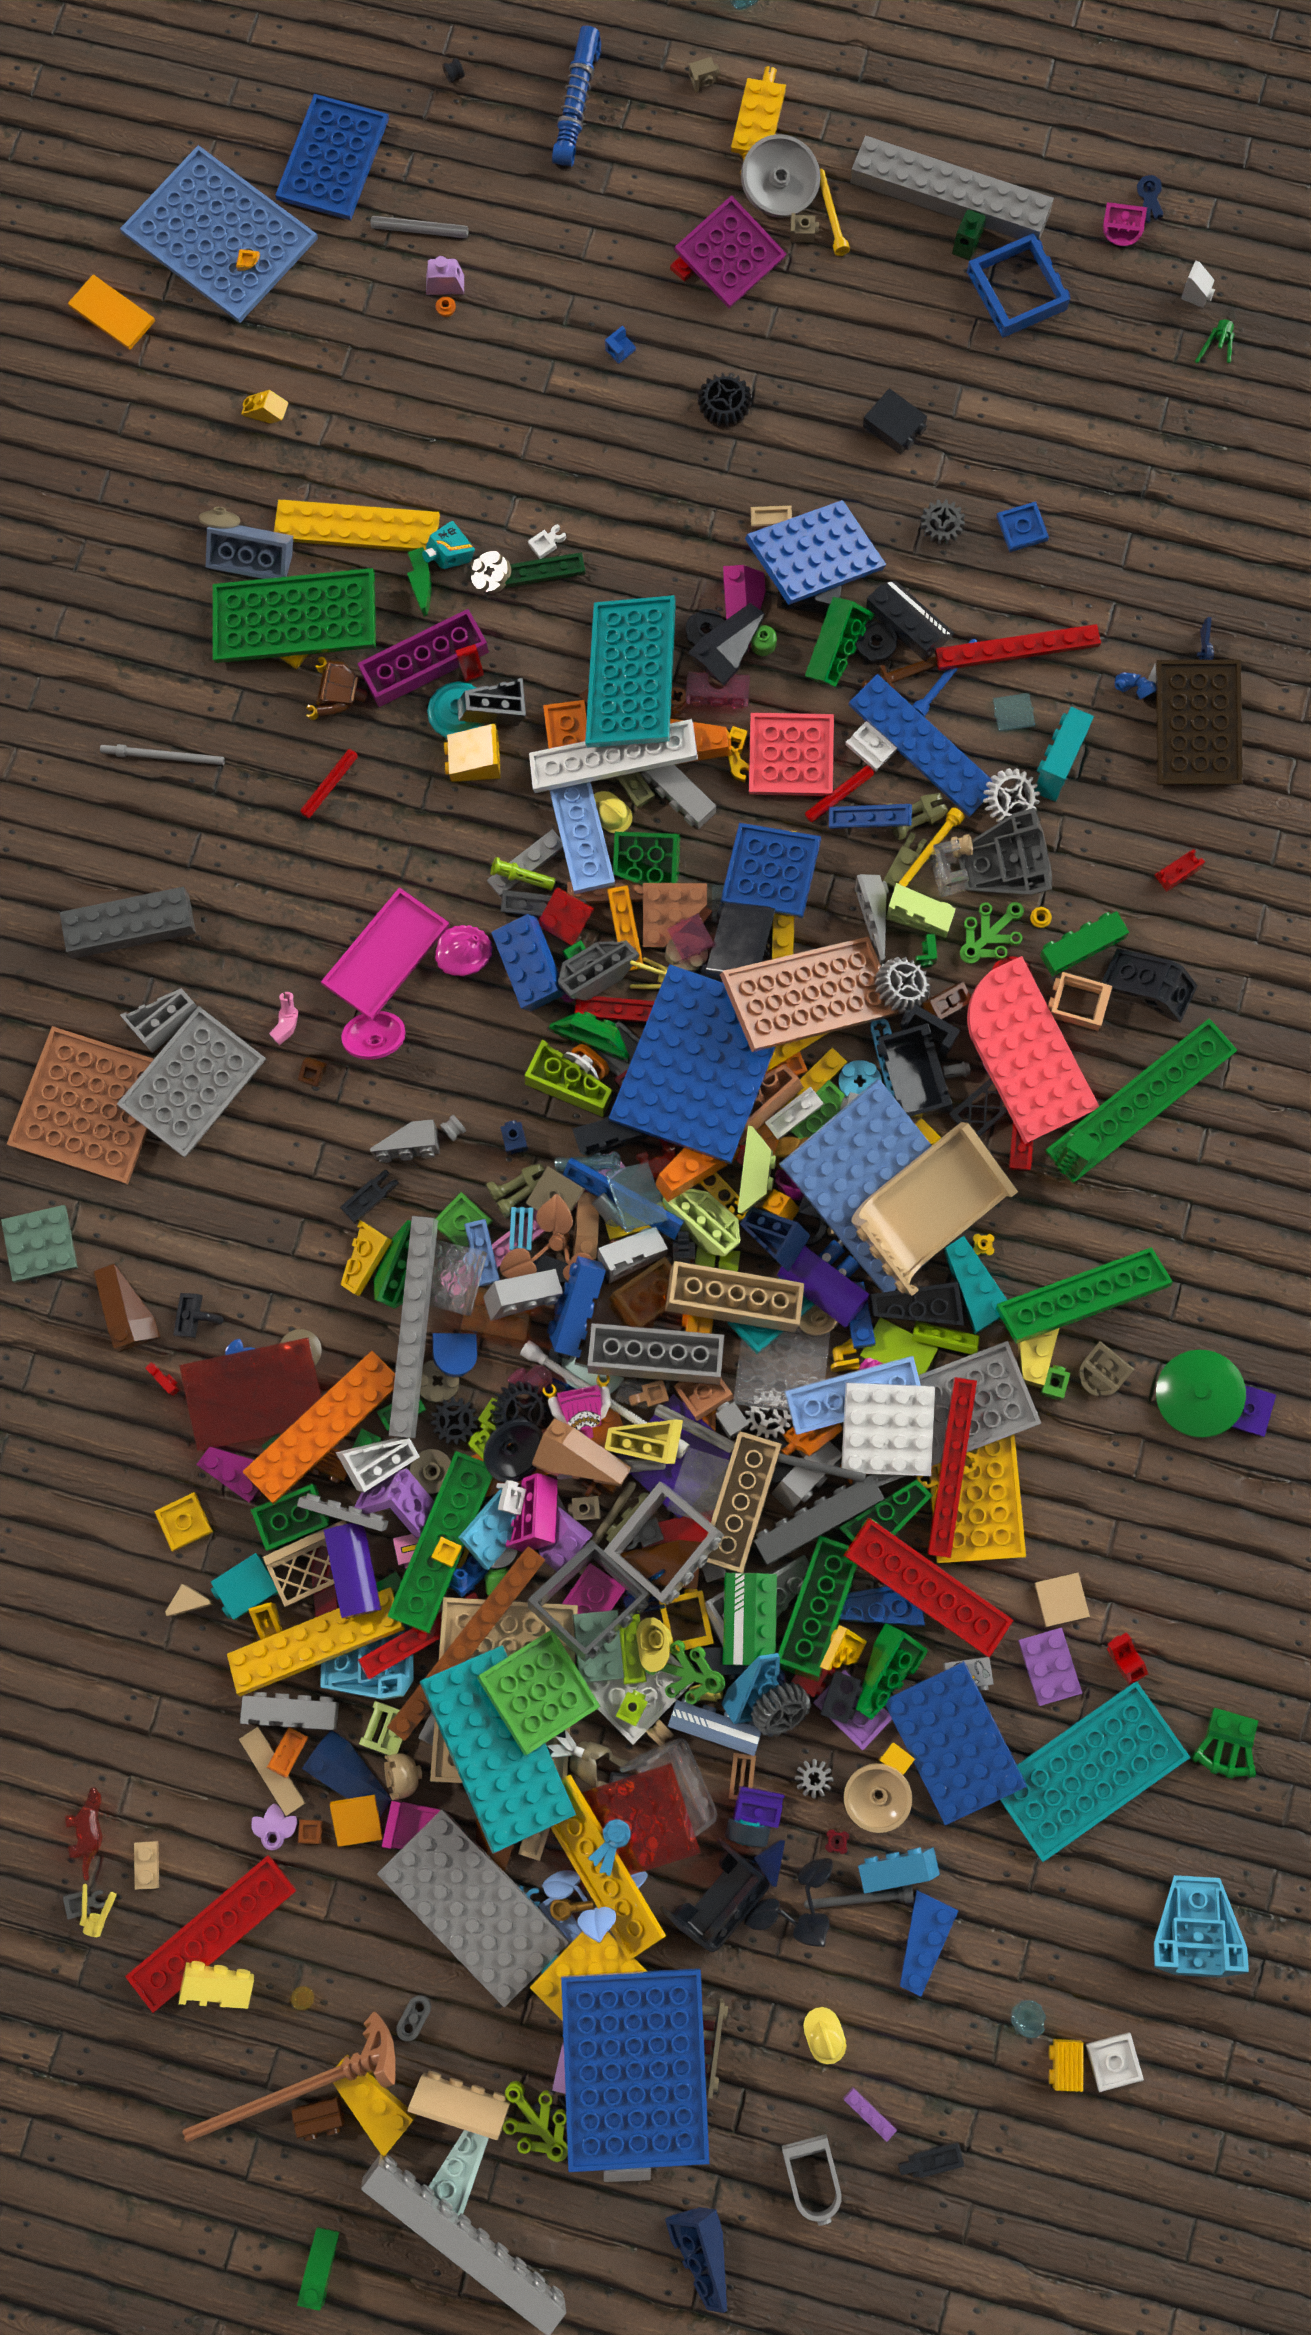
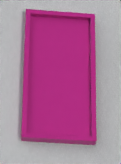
M399 887L324 977L321 984L367 1018L373 1020L450 926L449 922Z

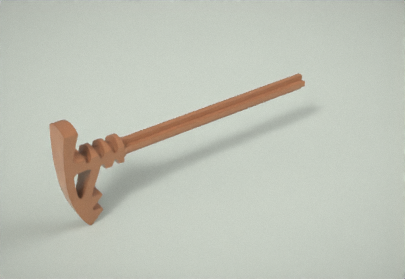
M373 2012L364 2022L367 2029L363 2035L367 2042L361 2055L357 2052L353 2054L351 2059L347 2056L340 2066L183 2130L184 2140L186 2142L192 2141L340 2079L355 2080L358 2075L360 2077L365 2076L367 2071L369 2073L374 2072L376 2080L383 2088L394 2085L395 2050L393 2038L387 2025L376 2012Z

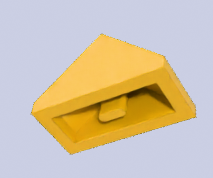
M270 1602L249 1608L250 1616L260 1640L282 1632L276 1603Z

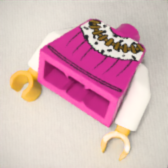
M598 1375L596 1379L597 1385L557 1393L553 1384H551L553 1387L551 1394H547L543 1387L544 1395L549 1398L548 1404L552 1415L557 1420L579 1430L588 1438H593L592 1427L601 1425V1419L606 1417L611 1405L610 1389L607 1387L610 1376L606 1375L607 1382L605 1383L599 1380L600 1376Z

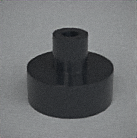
M552 1345L549 1360L560 1363L563 1358L570 1359V1355L555 1352Z

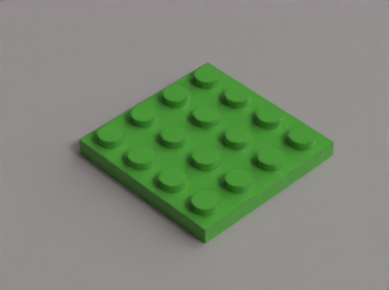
M552 1630L477 1676V1679L525 1756L601 1707L559 1638Z

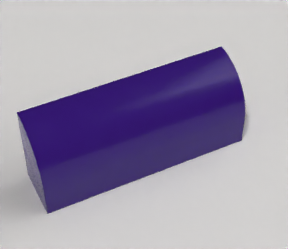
M805 1246L789 1272L781 1266L777 1274L782 1280L804 1283L803 1296L845 1328L863 1309L869 1298V1294Z
M350 1523L324 1529L341 1618L350 1619L382 1610L365 1527Z

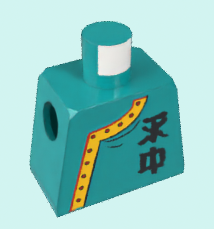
M450 521L429 536L426 550L422 552V555L426 562L435 560L440 568L446 569L471 562L475 548L454 521Z

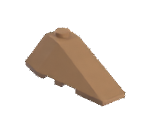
M555 1418L544 1432L532 1462L533 1466L551 1475H570L574 1479H580V1477L593 1479L597 1483L621 1486L631 1471V1467L574 1427Z

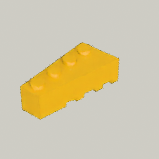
M344 2058L340 2061V2063L337 2066H340L342 2064ZM368 2072L362 2077L358 2075L357 2079L352 2081L343 2078L333 2082L383 2156L388 2153L417 2116L414 2113L408 2112V2107L389 2090L383 2088Z

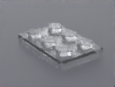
M688 1447L674 1492L710 1522L730 1461ZM670 1499L667 1511L693 1519Z

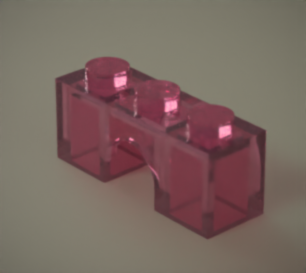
M688 672L686 702L692 706L708 704L713 707H722L723 705L732 706L733 708L748 707L750 675H734L726 687L714 689L709 684L708 673Z

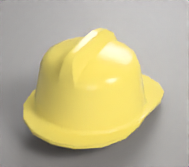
M601 791L594 794L601 826L610 833L626 831L632 823V813L629 807L610 792Z
M648 1617L640 1622L636 1631L639 1658L646 1670L658 1672L668 1662L672 1635L670 1630L660 1620Z
M819 2007L811 2010L805 2017L803 2025L810 2051L820 2063L834 2064L843 2057L846 2051V2039L840 2021L830 2009Z

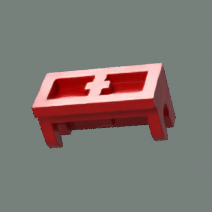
M1191 850L1154 875L1166 892L1201 870L1205 861L1203 858H1196V850Z

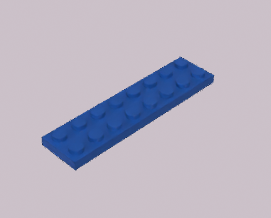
M878 674L849 702L848 705L859 716L889 740L900 754L968 817L984 803V799L988 798V795H985L983 792L984 790H990L986 784L987 782H992L991 778Z

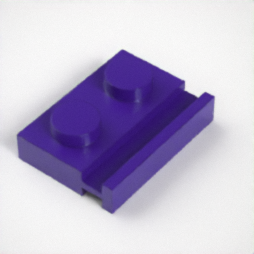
M739 1786V1795L737 1796L733 1819L737 1821L741 1819L750 1823L759 1822L760 1825L778 1828L785 1795Z

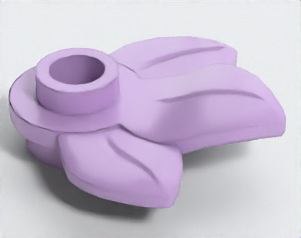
M272 1804L267 1809L264 1818H252V1830L255 1835L261 1838L263 1846L268 1850L279 1849L284 1839L293 1835L297 1826L296 1816L285 1818L282 1809L277 1804ZM271 1834H274L277 1837V1841L275 1843H272L269 1840Z

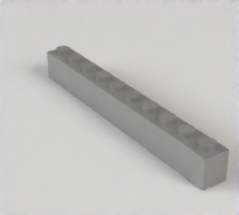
M412 1216L389 1436L416 1437L438 1220L435 1218Z

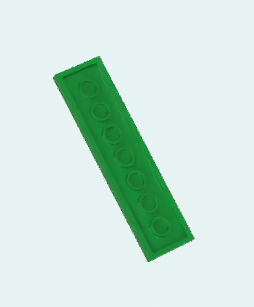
M1151 1247L998 1303L996 1310L1015 1344L1171 1287L1173 1281Z
M455 1451L389 1610L388 1618L430 1634L443 1602V1597H445L453 1573L465 1548V1545L458 1537L479 1514L493 1476L487 1471L484 1461ZM441 1537L462 1546L452 1568L431 1558Z

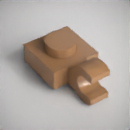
M663 1380L642 1385V1393L629 1396L631 1406L646 1402L649 1408L669 1402Z

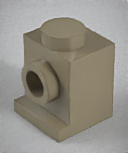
M712 57L689 63V77L695 92L699 91V87L715 83L716 77L720 76L719 67L717 64H714Z
M791 213L790 242H814L815 234H819V222H815V216Z
M599 1497L572 1498V1503H568V1514L576 1521L601 1520ZM583 1504L587 1505L588 1510L585 1513H582L579 1510L580 1506Z

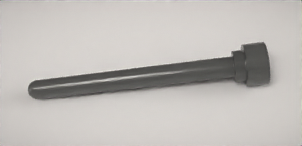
M911 1884L902 1886L894 1891L812 1899L814 1908L889 1900H900V1902L904 1901L906 1904L914 1903ZM808 1900L804 1902V1907L806 1909H810Z

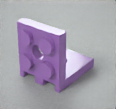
M406 1468L397 1471L366 1492H361L354 1507L362 1509L364 1514L391 1508L414 1537L418 1538L421 1536L435 1501Z

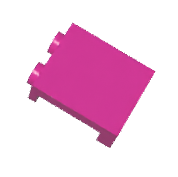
M399 1800L391 1801L382 1847L402 1849L441 1809Z

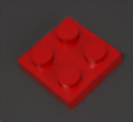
M556 888L539 919V924L544 930L573 945L579 938L594 908L560 888Z

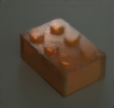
M666 1257L630 1280L610 1296V1302L629 1327L644 1328L666 1312L669 1278L672 1268Z
M470 1286L461 1324L462 1331L526 1344L534 1308L491 1321L483 1298L488 1289Z

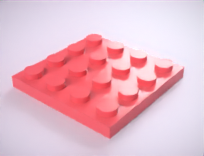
M751 713L749 795L827 796L833 794L834 714Z

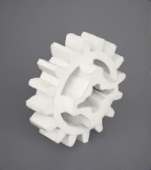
M770 1391L769 1396H765L764 1392H761L760 1399L754 1396L753 1400L755 1403H748L747 1406L751 1408V1411H745V1415L750 1416L747 1422L749 1424L752 1423L751 1432L754 1430L758 1431L757 1437L763 1433L765 1434V1439H768L770 1434L777 1438V1432L783 1435L785 1433L783 1428H790L791 1425L787 1420L792 1419L791 1415H788V1412H790L789 1407L785 1406L787 1399L781 1401V1394L773 1397L772 1391ZM765 1401H772L770 1405L764 1407L759 1405ZM778 1406H780V1407L782 1408L783 1413H784V1418H782V1416L778 1415V1411H777ZM769 1410L773 1411L772 1416L775 1418L765 1420V1414H763V1412L768 1413ZM754 1413L760 1416L761 1422L759 1425L755 1421ZM769 1425H779L775 1429L766 1430Z

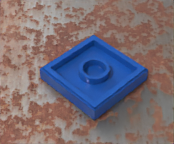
M1036 502L1005 510L996 515L1009 552L1049 540Z

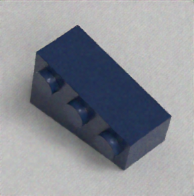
M755 1207L748 1210L740 1223L787 1272L791 1269L810 1237L798 1222Z

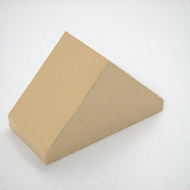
M182 1584L165 1612L166 1616L172 1617L214 1605L213 1600L198 1591Z

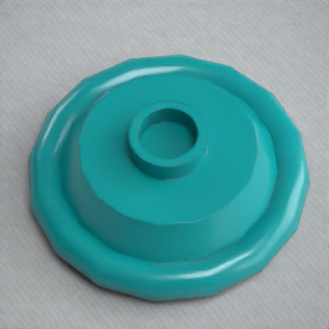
M458 681L447 683L435 691L429 700L427 713L429 723L438 734L447 738L449 734L485 725V723L458 720L457 701L464 691L475 689V686Z

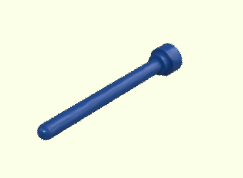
M971 639L969 643H974L978 641L976 639ZM958 668L947 669L923 699L916 701L912 706L925 717L929 712V704Z

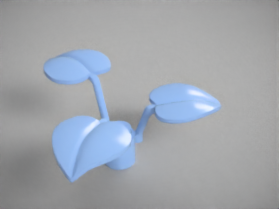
M626 1868L639 1889L647 1879L648 1874L642 1870ZM559 1871L548 1877L542 1885L545 1894L552 1899L566 1898L575 1890L583 1902L588 1901L580 1887L577 1886L581 1879L578 1873L574 1871ZM596 1906L594 1910H586L580 1914L578 1925L584 1934L600 1943L606 1932L610 1931V1928L615 1923L616 1913L609 1907L598 1909Z

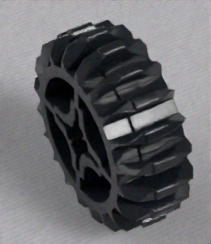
M722 372L721 377L714 374L713 380L707 378L706 384L702 383L701 390L698 392L699 411L704 413L705 420L710 418L711 424L716 421L718 427L721 426V423H725V426L728 427L731 422L734 426L737 424V420L742 422L744 416L749 414L748 409L752 407V395L749 386H746L745 380L740 381L739 375L733 378L732 373L725 376ZM718 391V394L713 396V399L709 400L710 396L714 392ZM738 400H741L739 405L732 409V406L736 404Z
M516 1381V1384L508 1383V1389L501 1387L503 1393H496L497 1402H491L495 1406L494 1409L490 1410V1413L495 1415L491 1418L492 1422L496 1423L495 1429L506 1422L519 1419L530 1421L537 1427L543 1428L544 1426L541 1421L547 1420L544 1413L549 1411L544 1406L548 1402L547 1399L543 1398L544 1393L540 1390L538 1391L539 1388L536 1385L531 1386V1383L527 1381L524 1384L521 1381ZM518 1395H529L526 1399L523 1398L520 1401L515 1399ZM518 1406L521 1407V1408H520V1410H521L520 1414H521V1415L517 1414V1413H519V1412H518V1409H519Z

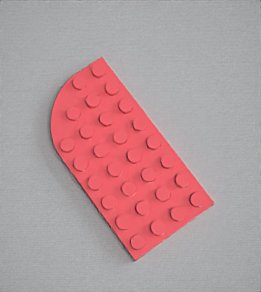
M1021 956L990 971L979 982L971 996L967 1013L968 1031L1024 1144L1093 1112L1099 1105L1023 957Z

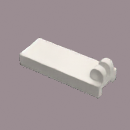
M809 1087L768 1119L765 1124L779 1140L821 1108L824 1103L815 1091Z

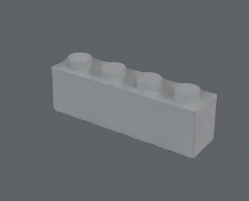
M675 765L640 771L644 781L647 784L651 783L660 797H666L670 801V806L676 812L680 811L690 826L694 825L700 829L716 814V805Z

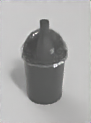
M602 1193L592 1202V1205L607 1225L612 1227L620 1226L622 1229L626 1227L623 1224L625 1216L622 1208H619L605 1193Z

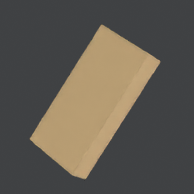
M791 506L751 507V529H763L792 518Z

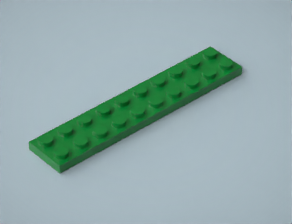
M1209 1018L1048 1147L1045 1152L1055 1163L1057 1158L1054 1156L1068 1134L1070 1132L1074 1134L1077 1129H1080L1100 1143L1077 1178L1070 1174L1066 1175L1074 1184L1238 1050Z

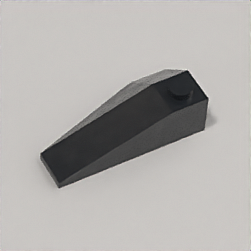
M749 603L703 636L688 652L695 665L724 686L739 670L741 666L740 661L743 655L747 653L748 645L760 627L765 613Z

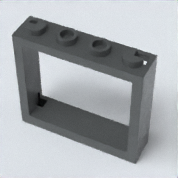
M591 1540L528 1599V1608L573 1652L586 1662L589 1658L594 1659L606 1642L608 1644L612 1642L617 1636L616 1632L621 1627L626 1628L632 1622V1617L637 1612L642 1613L649 1605V1593ZM594 1559L636 1600L593 1642L584 1648L542 1606L584 1566Z

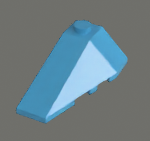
M778 1653L758 1656L728 1688L721 1705L733 1724L753 1721L751 1712L753 1711L752 1707L757 1704L756 1700L762 1698V1694H766L769 1688L773 1689L777 1684L779 1685L777 1675H779L780 1656Z

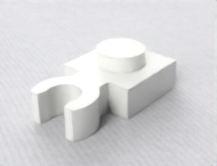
M559 525L553 526L549 534L543 530L528 541V545L539 559L544 558L557 549L556 542L560 543L566 539L565 533L556 535V532L560 530Z

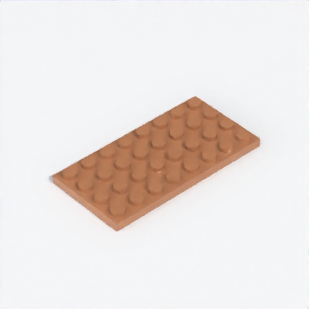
M869 937L725 970L720 974L752 1052L899 1014L898 1009L892 1011L891 1005L885 1006L886 1001L884 999L879 1000L881 994L875 992L878 987L874 985L877 979L875 976L880 970L881 965Z

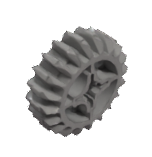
M897 957L893 960H888L879 968L880 970L875 976L877 979L874 985L878 986L875 992L881 994L879 1000L884 999L886 1001L885 1006L891 1005L892 1011L898 1009L899 1013L906 1012L907 1009L912 1010L914 1005L921 1007V1003L927 1001L930 996V988L932 987L928 984L930 978L925 977L926 971L920 970L921 964L916 966L914 965V960L908 962L906 957L902 959Z

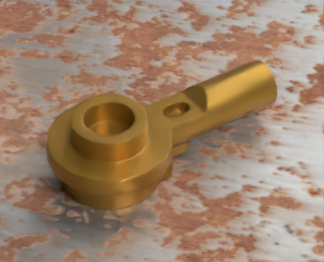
M566 1898L555 1899L550 1906V1912L554 1919L564 1921L571 1917L573 1912L594 1910L596 1906L593 1900L571 1903Z

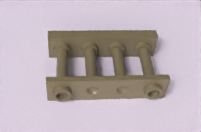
M718 1998L717 2007L702 2005L703 2015L716 2017L714 2031L703 2030L704 2040H712L711 2055L704 2054L705 2064H709L708 2079L706 2078V2095L711 2099L713 2098V2092L718 2090L719 2078L715 2077L720 2036L722 2021H726L728 2006H724L725 2002Z

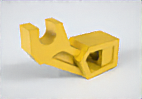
M733 726L729 733L730 739L739 743L736 749L731 746L732 755L728 756L731 775L734 779L745 782L746 775H742L740 771H749V764L740 759L739 754H742L747 731Z

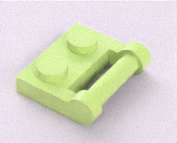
M375 1701L373 1704L374 1711L364 1738L361 1737L359 1744L387 1755L398 1754L403 1740L387 1728V1726L400 1709ZM384 1711L388 1713L378 1743H376L372 1739Z

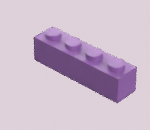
M854 2087L843 2097L844 2101L884 2140L888 2141L897 2131Z

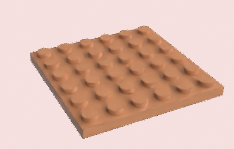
M52 1026L7 1145L128 1185L148 1129L118 1107L117 1103L154 1059Z

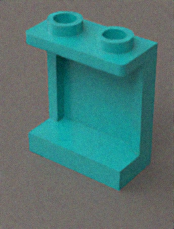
M258 1553L253 1554L211 1581L213 1595L217 1600L221 1599L224 1604L222 1609L228 1619L232 1617L233 1620L240 1619V1616L247 1613L249 1608L256 1607L268 1598L279 1594L263 1558Z

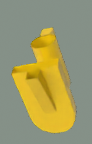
M852 1338L843 1345L833 1348L832 1352L835 1363L831 1364V1371L859 1370L858 1358L844 1361L843 1357L846 1354L856 1353V1349H853Z

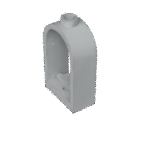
M824 2134L782 2145L795 2203L799 2212L807 2219L817 2221L819 2226L831 2223V2217L835 2215L841 2204V2190L827 2135ZM826 2151L836 2195L834 2202L828 2209L814 2212L807 2209L800 2201L790 2160Z

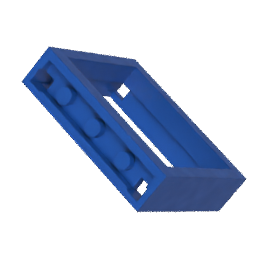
M1034 233L975 258L968 263L967 274L1002 338L1068 309L1070 293L1067 289H1064L1059 273H1055L1050 257L1046 256L1043 251L1042 242L1039 239L1037 240ZM1030 249L1057 299L1009 319L983 269Z

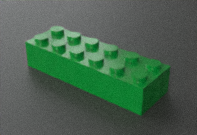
M819 1536L778 1653L780 1656L779 1669L816 1682L819 1681L823 1669L820 1665L831 1644V1635L837 1629L858 1568L855 1563L843 1556L849 1548L848 1545Z

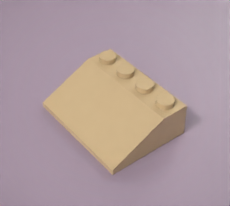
M428 2071V2074H422L407 2111L498 2140L511 2102L507 2100L505 2094L494 2092L492 2095L486 2093L483 2087L472 2085L470 2088L464 2086L461 2080L450 2078L448 2081L442 2079L441 2074Z

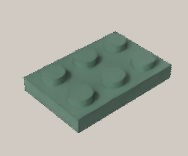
M618 1610L572 1614L574 1638L586 1648L618 1618ZM619 1630L616 1632L617 1636L609 1644L606 1642L594 1659L589 1658L584 1662L576 1654L577 1669L585 1682L624 1678Z

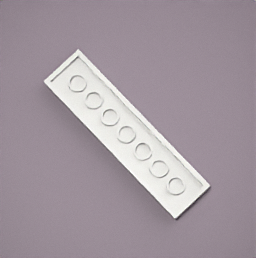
M692 719L671 723L669 742L587 748L584 741L529 753L532 786L535 793L698 760Z

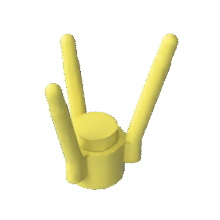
M646 957L643 958V961L656 968L630 961L631 965L659 974L657 982H661V984L630 985L631 989H660L668 967Z
M83 1884L80 1925L84 1926V1934L91 1937L101 1936L105 1920L116 1898V1893L110 1892L100 1915L91 1913L87 1917V1884Z

